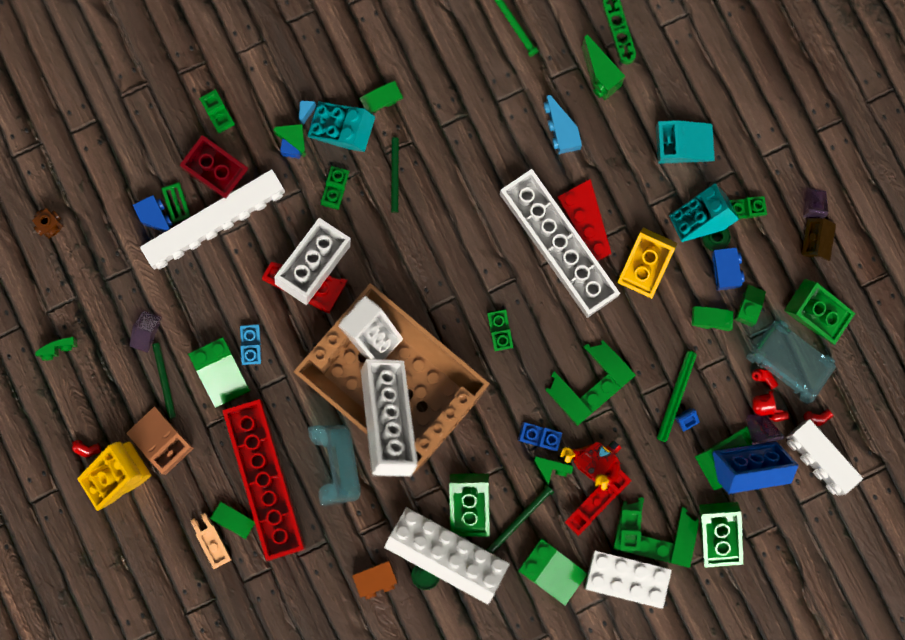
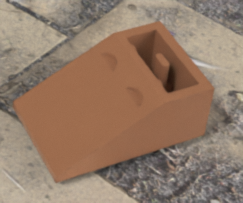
M155 406L126 433L148 460L164 475L169 473L194 449Z

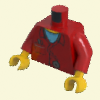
M614 440L607 447H604L599 442H595L572 450L567 447L562 449L560 456H566L565 462L570 463L574 459L573 462L577 469L595 482V486H600L602 490H606L607 485L612 484L619 478L620 461L615 454L621 447Z

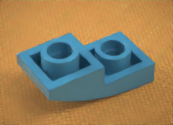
M260 324L240 325L242 365L261 364Z

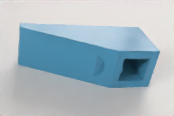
M548 95L546 102H544L545 113H549L550 116L548 126L549 130L554 133L555 138H552L554 150L557 149L558 154L581 150L582 143L578 127L554 98Z

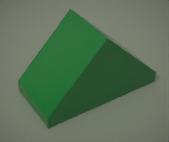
M302 124L279 126L273 129L276 136L281 140L283 138L300 151L302 157H305L306 148Z

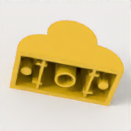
M116 442L109 445L77 479L95 509L99 511L119 499L123 494L144 483L151 477V473L131 442L124 444Z

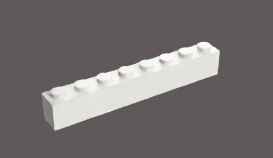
M271 169L232 192L227 199H220L142 245L140 248L154 270L156 268L162 269L173 258L174 260L181 258L188 249H196L201 245L200 242L205 239H213L217 236V232L222 229L224 231L234 226L233 223L239 219L243 221L250 216L251 212L264 209L267 206L266 203L272 200H279L283 197L285 190Z

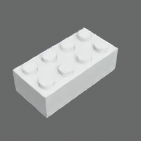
M318 218L275 275V285L307 305L350 248L351 238L321 218Z
M366 296L355 304L354 309L343 317L338 325L358 351L367 359L385 360L403 340L382 309Z
M810 419L799 424L785 437L788 440V446L793 451L797 450L800 453V459L807 466L810 465L814 469L813 473L819 480L823 479L826 482V488L833 495L847 494L863 479Z
M593 551L584 589L663 609L672 570Z

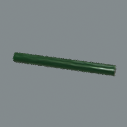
M394 137L391 139V213H398L399 138Z
M155 343L152 346L168 418L173 419L176 418L161 346L160 343Z

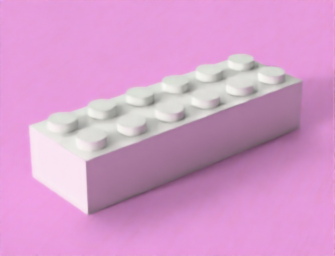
M366 359L361 369V380L372 475L411 476L417 467V458L404 361Z
M407 507L384 547L486 604H489L509 566L508 562Z

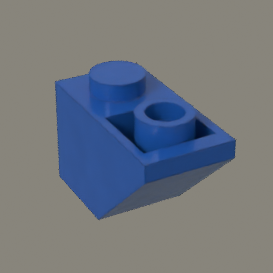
M154 195L133 204L140 222L144 226L162 232L168 231L173 226L169 216H165L162 211L165 207L161 199L157 200Z

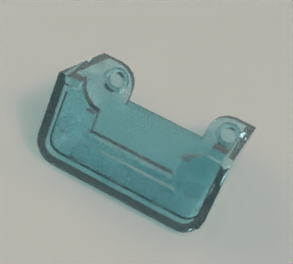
M775 320L745 358L752 363L757 362L761 368H766L791 387L795 394L800 392L801 397L799 399L805 404L812 403L835 370V360L828 355L824 356L788 329L787 323L782 320Z
M344 425L308 427L310 440L314 444L323 445L324 448L328 449L333 483L324 485L319 491L321 506L326 507L356 501L360 497L361 490L350 430Z

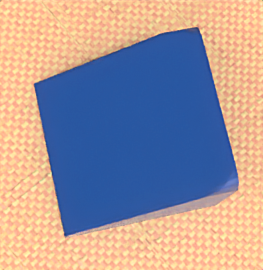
M282 138L280 150L282 156L300 159V151Z

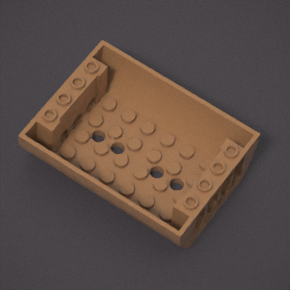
M370 283L295 369L294 373L368 435L361 380V369L364 363L359 361L358 356L360 352L338 325L343 317L354 309L355 304L365 296L381 308L403 338L385 360L404 361L407 388L413 392V397L409 399L417 458V467L412 473L414 474L426 463L472 409L490 383ZM419 402L427 403L428 409L425 412L417 410L416 407Z

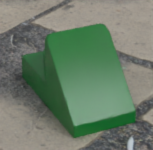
M540 457L534 458V463L547 485L549 484L552 470L556 471L555 475L566 477L567 474H572L573 466Z

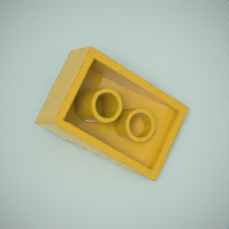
M642 228L617 283L652 299L678 243L646 228Z

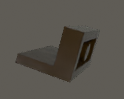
M808 218L802 255L805 257H820L830 261L836 224L824 218Z

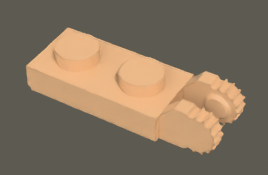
M203 513L201 515L207 529L201 531L199 523L195 518L191 520V523L213 569H216L232 559L215 526L212 525L208 515Z

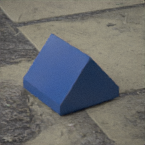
M689 408L675 417L683 432L700 423L694 408Z

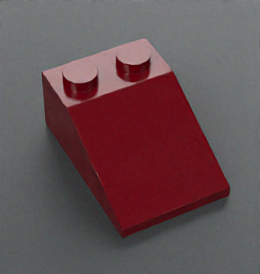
M203 135L180 164L183 171L225 199H227L249 169Z

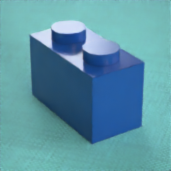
M737 247L714 250L711 255L717 291L740 288L745 278L744 272L740 271L739 264L742 263L741 253L737 251Z

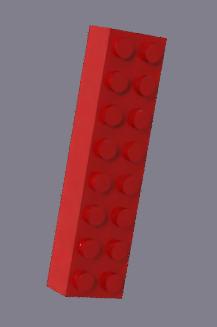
M258 399L222 410L266 561L306 550L263 402Z

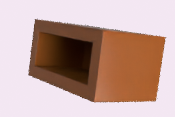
M390 561L352 575L360 598L365 596L366 600L377 596L376 592L383 589L385 593L395 589L394 584L398 583Z

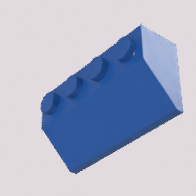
M778 442L713 452L718 482L728 494L791 484L799 466Z

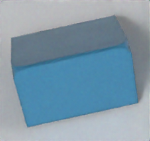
M314 101L300 102L299 120L301 124H304L316 107Z

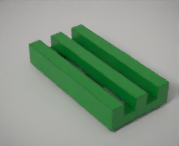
M180 182L161 188L172 223L177 224V222H183L190 218L191 215ZM174 188L178 189L186 214L184 216L182 215ZM168 190L171 191L179 216L178 218H175L174 211L167 193Z

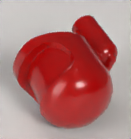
M768 391L769 394L757 395L753 398L752 409L755 414L759 416L770 415L769 420L774 422L789 419L788 411L776 409L773 391Z

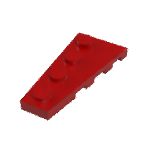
M591 179L558 196L557 199L571 224L596 260L600 261L611 255V249Z
M271 262L262 276V280L281 289L275 285V275L283 264ZM328 276L308 304L330 314L348 280L342 278L340 280Z

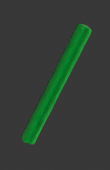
M693 351L686 352L657 436L659 441L667 442L697 356Z

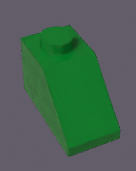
M748 284L734 320L753 327L763 307L766 291Z

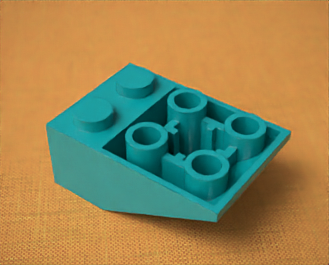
M318 102L307 137L349 150L365 152L376 117L363 108Z
M658 121L656 125L658 164L715 161L712 124L688 121Z
M716 183L669 215L682 242L723 231L739 220L728 196Z

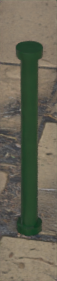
M545 485L544 490L499 535L486 551L493 554L550 494L553 495L554 491L548 485Z

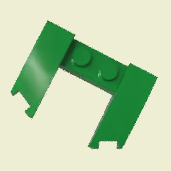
M604 340L600 341L601 345L590 347L589 344L583 346L607 374L586 394L579 398L555 371L551 375L554 378L551 389L546 388L545 390L576 426L581 424L636 376Z
M640 497L637 503L628 505L626 501H623L622 509L642 511L644 498ZM682 507L674 543L641 536L640 551L620 550V513L612 549L690 568L699 519L695 521L685 514L688 510Z

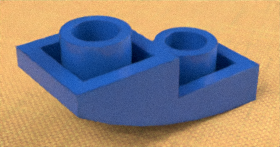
M523 422L518 441L558 452L562 433Z

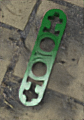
M603 0V10L618 58L625 65L631 64L635 60L636 51L620 0H611L615 2L614 12L611 13L612 8L610 4L607 5L608 0ZM619 16L622 22L619 25H615L612 23L611 18ZM623 33L627 36V40L619 42L617 35ZM625 46H627V53L632 54L630 56V59H627V57H623L625 53Z

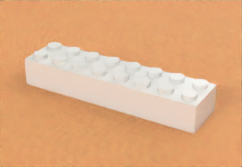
M532 169L500 190L502 199L586 318L620 295L616 286Z

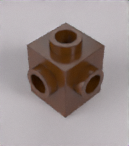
M47 208L38 211L32 220L36 225L33 227L40 236L44 234L49 239L57 235L60 229L64 227L59 222L61 217L54 210L50 212Z

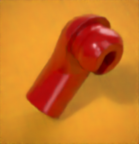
M755 369L752 372L753 380L766 382L771 390L779 385L769 370Z
M826 409L820 415L807 411L803 418L804 420L810 419L816 426H821L831 419L833 414L829 409Z
M75 440L72 443L74 453L85 458L102 452L99 443L89 447L84 445L81 440Z

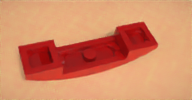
M620 469L617 481L607 485L606 490H602L598 486L564 523L579 536L632 480Z

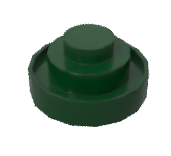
M726 228L723 231L702 236V242L710 251L725 249L730 243V231Z
M417 565L413 568L412 581L419 589L430 590L439 583V577Z

